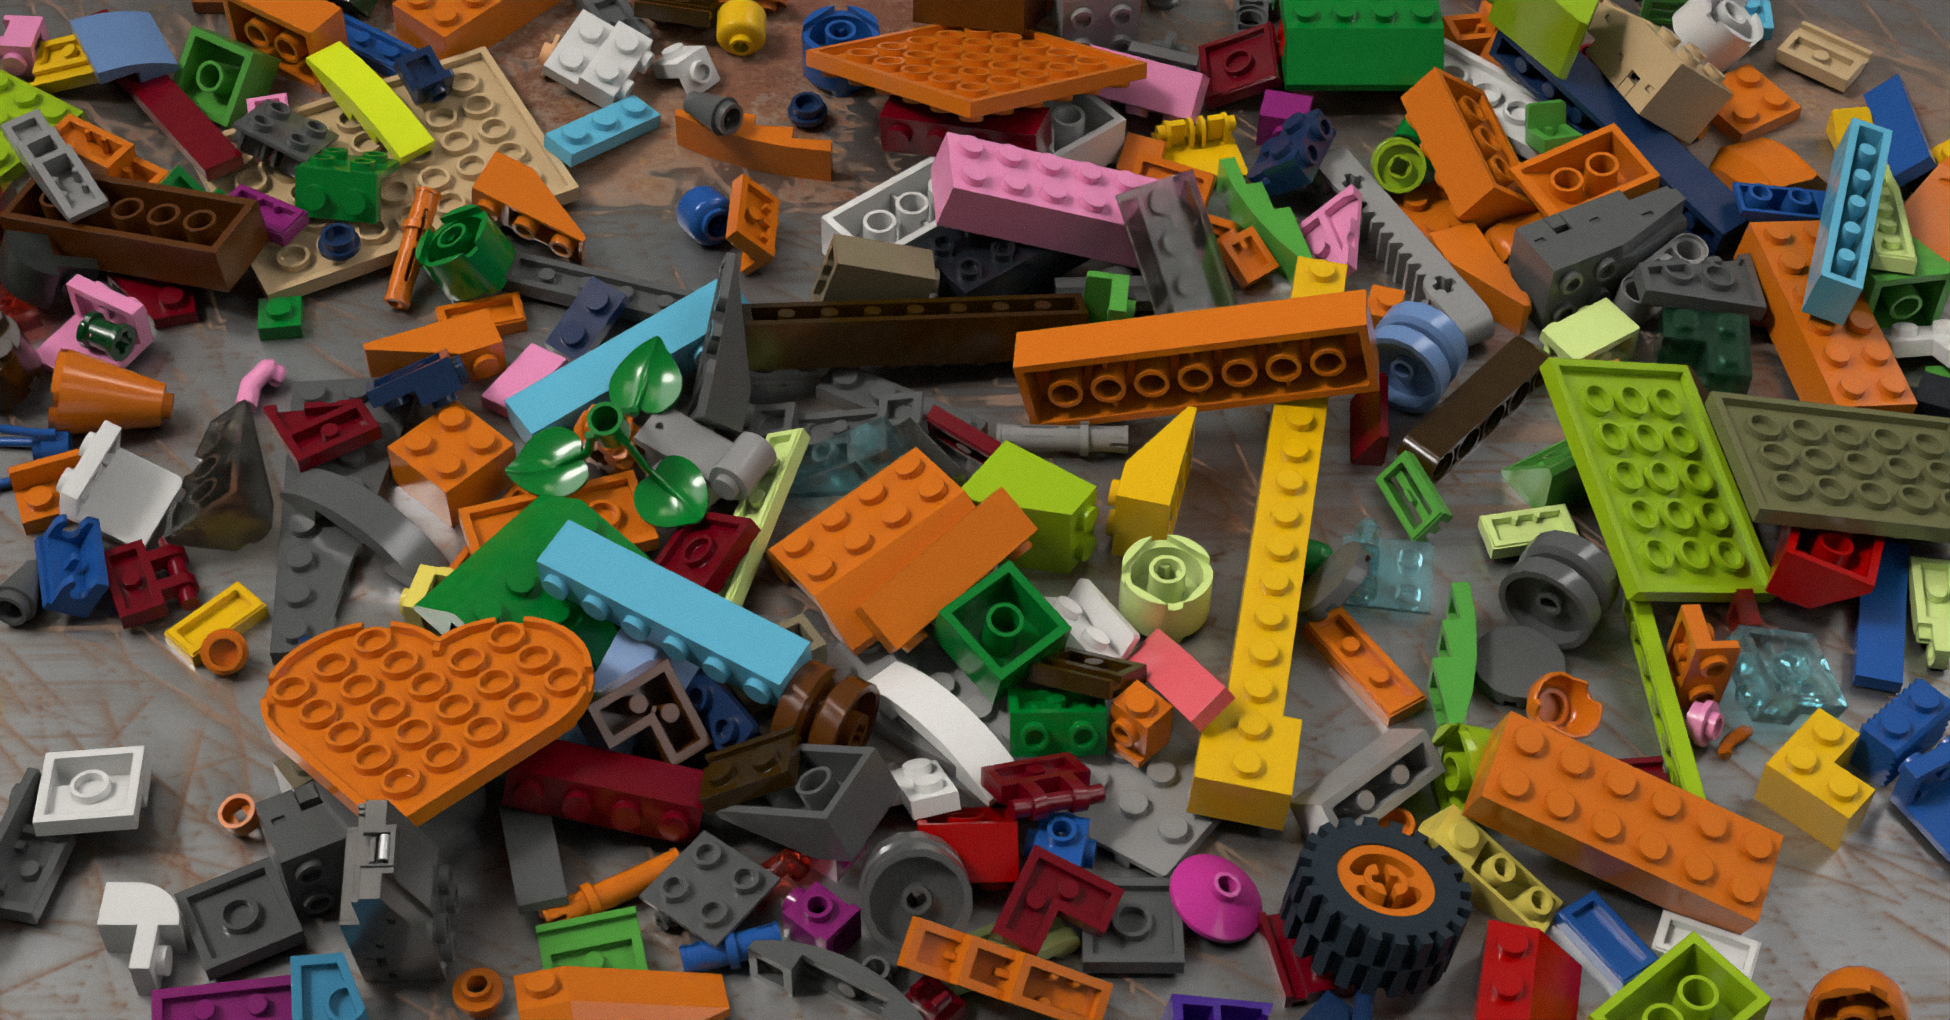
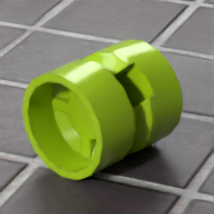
M1399 136L1387 138L1380 142L1372 152L1370 160L1371 171L1379 185L1389 192L1398 194L1410 192L1418 187L1424 179L1427 169L1426 159L1420 148L1409 139Z

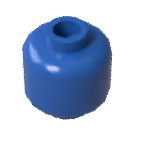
M697 186L687 191L680 199L676 209V219L681 229L699 244L707 246L717 245L726 240L730 201L713 187Z

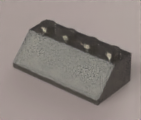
M1192 169L1115 195L1155 315L1238 305Z

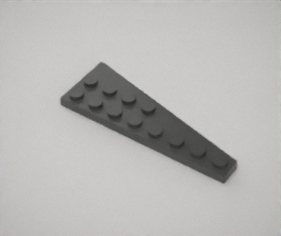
M380 377L293 382L291 411L304 410V402L322 401L334 403L338 400L361 398L379 424L382 438L314 468L334 472L349 478L383 498L390 481L389 472L391 470L387 447L402 437L407 426L412 424L415 416L414 408L418 400L416 392L409 393L410 401L385 411L383 405L373 409L366 394V383ZM288 454L286 457L284 489L305 473L299 472ZM284 500L282 504L270 656L273 665H277L282 658L299 646V637L308 635L313 638L333 629L338 604L342 594L347 593L350 585V573L355 560L360 559L363 551L361 541L322 515L314 522Z

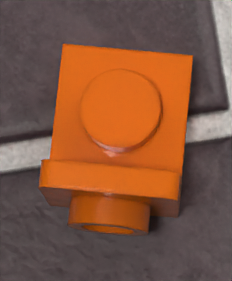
M1253 225L1239 233L1233 228L1221 235L1214 242L1217 246L1216 249L1208 256V260L1212 265L1223 260L1242 290L1271 275L1280 267Z

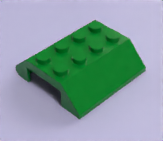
M1271 0L1273 12H1278V7L1280 6L1285 37L1281 62L1285 91H1408L1434 67L1444 71V25L1438 0Z
M541 494L414 605V610L441 634L467 623L496 617L497 624L508 621L523 623L524 616L556 622L580 637L590 653L593 669L596 672L621 627L607 619L603 621L594 619L581 606L566 598L558 600L549 595L541 585L536 560L568 519L650 561L651 559L581 499Z

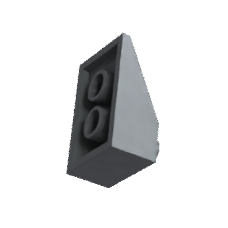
M802 743L797 746L800 751V761L796 785L716 811L718 817L812 858L853 862L878 823L886 815L901 789L876 747Z

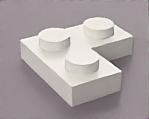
M1949 319L1935 320L1932 325L1927 326L1898 322L1892 324L1891 328L1881 329L1895 358L1932 355L1950 369Z
M926 758L912 759L905 762L902 768L890 770L901 789L890 807L903 804L913 820L961 809L959 792L937 760L931 761Z

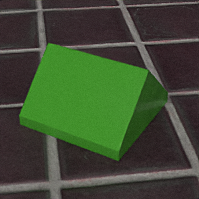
M1566 438L1501 470L1502 476L1507 483L1532 508L1566 504L1568 506L1588 496Z

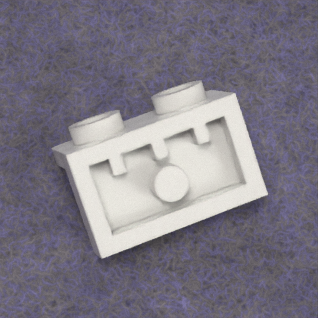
M1080 578L1068 597H1044L1072 627L1065 647L1126 660L1140 639V634L1089 579Z

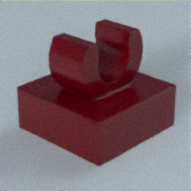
M924 975L910 987L909 992L904 995L914 1005L924 1020H960L967 1014V1003L940 980Z

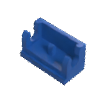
M62 514L52 521L43 536L38 535L34 540L43 609L87 618L109 587L100 521L98 518L87 516L79 523V527L76 530L67 532L62 530L67 526V515Z

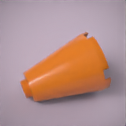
M61 348V351L57 354L50 392L53 393L52 407H49L48 428H56V431H70L71 435L85 434L90 431L96 433L105 420L121 427L122 430L161 427L163 418H172L174 393H167L166 383L72 349Z

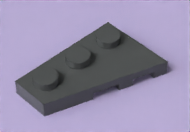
M1750 253L1738 254L1735 261L1722 262L1719 256L1705 257L1701 264H1689L1683 259L1639 262L1633 274L1640 303L1656 307L1666 306L1686 309L1696 313L1706 312L1727 315L1737 319L1747 318L1762 320L1767 310L1765 298Z

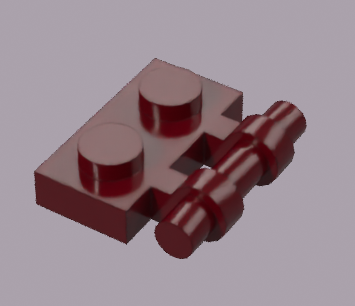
M166 534L161 536L158 540L159 548L146 551L142 539L104 551L109 590L123 629L169 615L165 601L171 599L180 601L182 608L186 611H192L199 607L198 593L200 587L195 575L188 571V555L185 548L178 544L174 535ZM165 570L169 572L170 576L157 580L155 572Z
M1070 752L981 767V786L1000 804L1007 805L1011 819L1028 817L1029 820L1035 821L1046 819L1051 812L1068 810L1072 814L1084 812L1089 809L1090 805L1104 803L1106 798L1102 784L1090 785L1091 770Z

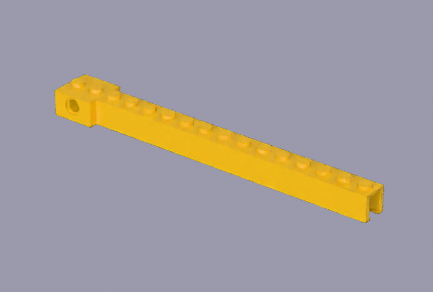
M1298 256L1289 298L1344 292L1348 265ZM1329 397L1272 403L1226 687L1235 696V699L1200 732L1187 813L1281 831L1284 829L1293 793L1303 719L1283 715Z

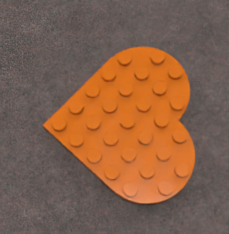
M524 616L523 623L508 621L497 624L496 617L459 626L439 637L427 629L404 622L391 621L390 628L379 626L365 628L363 622L321 633L300 644L282 658L267 677L269 686L264 698H260V709L266 730L273 743L356 816L359 817V803H366V800H388L418 827L553 742L564 733L572 730L592 700L595 690V674L590 653L580 637L565 626L547 619Z

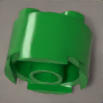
M465 205L451 210L439 218L443 223L441 227L434 233L428 228L417 244L415 256L423 269L453 304L472 299L484 292L494 294L505 286L507 282L505 274L513 263L516 250L485 210L482 211L479 206Z

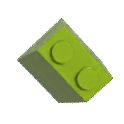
M1487 0L1486 2L1493 4L1488 17L1490 23L1557 78L1566 80L1600 0Z
M1005 440L961 487L973 504L978 506L990 494L1002 486L1038 528L1028 538L1033 546L1013 562L1016 567L1069 574L1080 560L1086 561L1095 549L1097 538L1094 537V526L1099 513V509L1096 507L1097 486L1008 440ZM1006 557L999 564L1003 565L1006 562H1008L1009 559Z

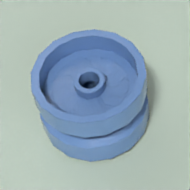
M1405 301L1393 305L1375 327L1374 332L1379 353V373H1386V376H1388V406L1399 411L1420 413L1432 409L1449 388V384L1466 364L1468 347L1464 334L1456 323L1441 310L1423 302Z

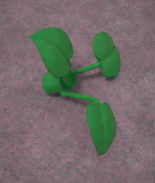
M654 336L636 347L614 371L609 382L611 402H600L594 405L588 412L587 425L590 430L584 434L586 438L584 449L581 439L572 430L561 426L546 428L535 434L524 445L514 461L505 469L507 476L528 493L536 496L547 494L569 497L580 491L588 482L590 473L584 459L591 456L594 443L597 441L602 447L607 449L623 446L640 468L649 476L638 483L633 497L636 511L648 524L664 529L696 525L705 518L709 507V491L705 478L693 462L681 456L670 455L665 457L658 464L656 470H654L629 439L631 428L625 416L637 417L640 410L649 415L662 414L676 404L682 393L683 378L680 369L659 336Z

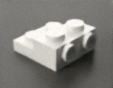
M583 9L544 63L542 73L604 108L630 96L635 86V82L632 81L638 72L644 74L652 63L655 55L650 51L653 40L621 21H618L614 27Z
M145 745L46 753L32 822L36 837L137 829L140 809L147 807L152 774Z

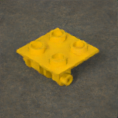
M1226 112L1208 115L1206 123L1203 115H1199L1196 118V126H1194L1191 117H1186L1185 121L1184 119L1162 121V125L1155 126V132L1151 133V138L1165 141L1167 144L1163 159L1218 176L1219 159L1235 157L1243 177L1248 178L1247 167L1231 132L1236 130L1234 115H1227Z

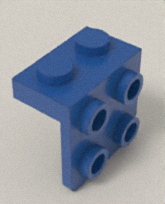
M1949 735L1935 749L1923 755L1920 752H1916L1902 762L1898 768L1900 775L1890 796V800L1948 862H1950Z

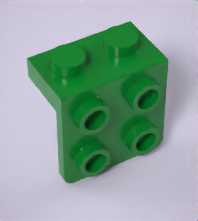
M323 148V153L310 155V160L296 166L295 207L307 211L308 217L376 224L381 221L382 179L399 169V161L388 159V154L385 152L367 151L363 152V156L348 155V149Z

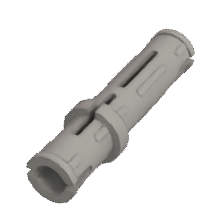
M1080 421V425H1012L997 423L996 440L1001 443L1008 440L1027 451L1080 452V456H1088L1089 452L1128 453V425L1094 426L1089 425V421Z

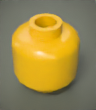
M730 0L724 3L717 12L716 39L720 47L726 52L738 56L750 55L760 50L766 42L767 16L763 7L753 0Z

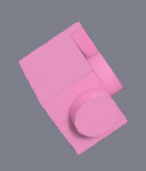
M4 15L3 23L6 31L4 36H0V59H3L1 63L2 68L13 76L35 77L32 71L40 42L50 40L44 18L40 16Z

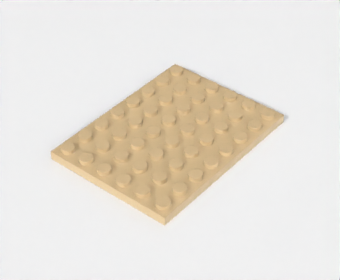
M486 46L439 60L444 70L452 69L455 78L450 94L437 103L431 104L427 101L416 106L398 74L383 79L435 140L434 148L399 166L397 171L382 179L381 221L378 223L309 217L310 222L285 247L269 241L249 266L252 275L268 301L276 297L304 296L393 265L403 237V233L400 230L403 220L409 216L415 196V189L418 186H425L441 193L442 197L439 200L432 224L436 231L443 225L439 219L443 215L458 207L472 205V187L495 151L533 168L561 205L580 199L579 186L563 162L543 147L545 135ZM332 96L291 109L292 112L306 119L322 122L327 126L328 130L339 135V138L328 147L348 149V155L363 156V152L367 151L385 152L388 154V159H394L381 141L376 144L372 141L356 119L353 121L348 119ZM231 128L222 131L224 136L237 148V144L232 142L236 129ZM238 150L243 156L245 166L210 182L195 168L207 192H213L220 188L225 195H229L237 186L243 184L295 206V178L279 170L281 162L276 168L270 166V161L256 163L255 157ZM495 221L498 227L505 226L504 224ZM345 223L358 233L361 248L355 256L345 261H331L320 254L318 240L321 237L322 230L330 224Z

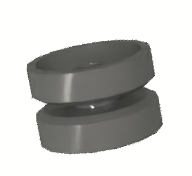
M1552 530L1540 533L1529 543L1520 555L1519 561L1501 581L1498 597L1501 608L1512 625L1527 626L1543 632L1556 642L1561 650L1577 648L1589 638L1597 627L1600 617L1609 610L1616 600L1620 582L1617 570L1612 562L1591 541L1574 533Z
M923 831L899 832L879 842L865 858L858 878L862 916L872 937L888 951L900 954L912 916L921 917L960 932L966 930L973 911L972 887L958 852L941 837ZM921 891L923 893L915 897L912 892Z

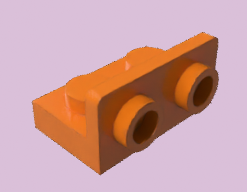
M743 173L732 181L725 239L738 250H742L740 272L749 276L758 268L766 267L775 256L780 199Z
M80 448L11 466L7 469L26 535L47 530L52 521L60 516V493L56 492V486L67 467L75 469L81 459V456L78 455ZM67 519V524L73 523V521Z
M1700 604L1681 605L1664 651L1680 707H1691L1695 701L1705 703L1707 700L1720 704L1741 652L1738 640L1714 641L1713 627L1710 623H1706Z

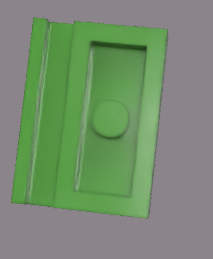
M636 906L535 926L543 970L560 966L648 970Z

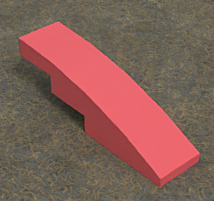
M1159 628L1150 634L1126 659L1146 664V682L1200 732L1235 699V696L1218 679Z

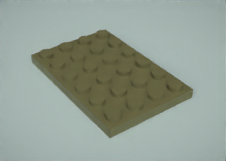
M1710 391L1705 407L1753 522L1765 525L1803 527L1810 530L1822 529L1850 534L1888 536L1895 539L1907 538L1935 543H1950V418Z

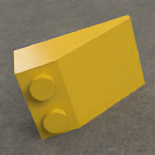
M1188 406L1125 462L1120 480L1112 479L1108 495V505L1115 506V509H1110L1106 525V535L1113 536L1112 555L1124 557L1126 551L1142 538L1152 536V541L1166 540L1167 534L1173 535L1192 465L1196 407Z

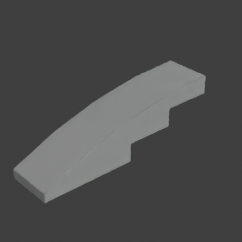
M35 109L0 125L3 136L22 164L70 224L109 206L108 200L70 144L66 145L54 126L50 127L39 109Z

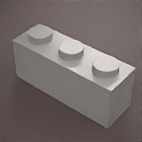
M1391 728L1292 799L1290 808L1307 839L1312 832L1317 835L1320 826L1327 822H1330L1337 828L1340 818L1352 817L1356 825L1362 824L1364 816L1375 817L1380 820L1446 770L1426 729Z

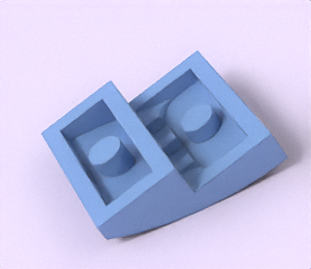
M106 12L70 21L72 32L100 85L133 73L138 75L142 83L179 70L177 61L149 12Z

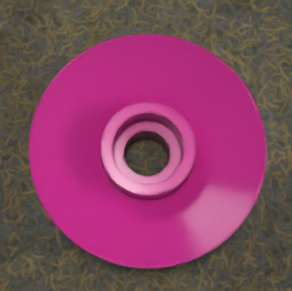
M1210 854L1194 855L1183 860L1171 876L1169 892L1172 904L1184 923L1197 934L1220 943H1235L1249 937L1258 927V913L1263 911L1258 889L1251 878L1231 861Z

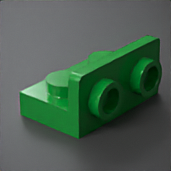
M1059 688L1007 689L1011 756L1037 757L1070 752L1074 756L1104 755L1106 753L1107 708L1105 699Z

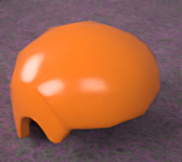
M1563 671L1550 672L1542 675L1530 686L1527 692L1526 713L1529 719L1580 741L1588 738L1599 728L1603 714V704L1591 698L1588 692L1589 683L1587 681L1572 677Z

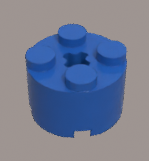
M835 5L822 7L812 12L803 23V74L811 83L822 89L829 90L835 97H848L853 93V90L865 86L848 84V79L842 77H825L822 75L821 70L806 66V50L880 35L877 19L870 12L857 6L847 5L848 11H835Z

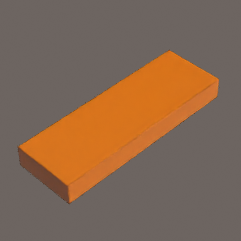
M1341 605L1327 612L1329 615L1326 619L1317 622L1309 621L1304 624V637L1387 727L1425 708L1427 697Z

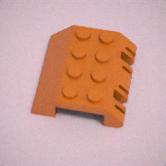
M914 447L766 550L763 557L772 571L786 585L791 582L790 577L821 609L831 632L856 657L877 642L878 639L857 616L854 610L976 506L956 482L921 450Z

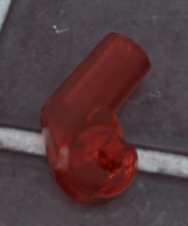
M786 848L762 862L760 866L781 879L788 875L793 881L798 882L807 876L812 864L808 857L801 855V852ZM775 888L759 903V905L756 908H766Z

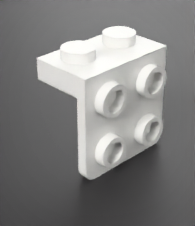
M105 420L97 433L90 431L86 435L78 452V455L81 456L80 461L75 469L67 467L57 483L56 492L60 493L59 515L66 514L67 519L78 524L87 516L98 518L103 536L121 545L142 539L146 548L181 490L182 479L177 474L121 448L122 428Z

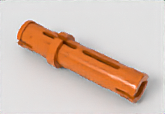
M418 186L415 189V196L409 216L403 220L400 230L403 233V237L394 262L386 295L382 301L392 309L401 311L409 309L411 296L421 266L415 256L417 244L428 228L433 233L435 232L432 224L442 195L430 187Z
M673 847L661 855L593 885L589 882L578 885V891L568 895V905L538 911L539 917H544L545 919L542 924L605 912L638 897L680 855L679 851Z

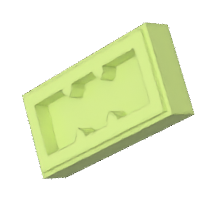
M1566 504L1479 516L1478 529L1491 560L1520 556L1529 543L1542 532L1559 530L1579 536Z

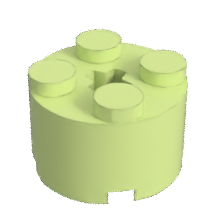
M1167 534L1166 540L1152 541V536L1142 538L1126 551L1121 567L1119 612L1138 633L1148 637L1159 628L1178 644L1182 641L1183 637L1193 634L1203 626L1209 615L1213 586V570L1206 550L1189 538Z

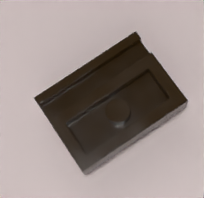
M636 0L634 3V17L646 18L659 23L674 22L687 24L694 28H709L710 24L717 22V12L723 5V2L712 0Z
M1065 647L1042 657L1041 663H1029L1028 681L1110 700L1120 695L1136 680L1145 684L1147 665Z
M794 725L706 754L709 767L704 768L699 801L707 814L797 784L800 751L797 746L802 744V738Z

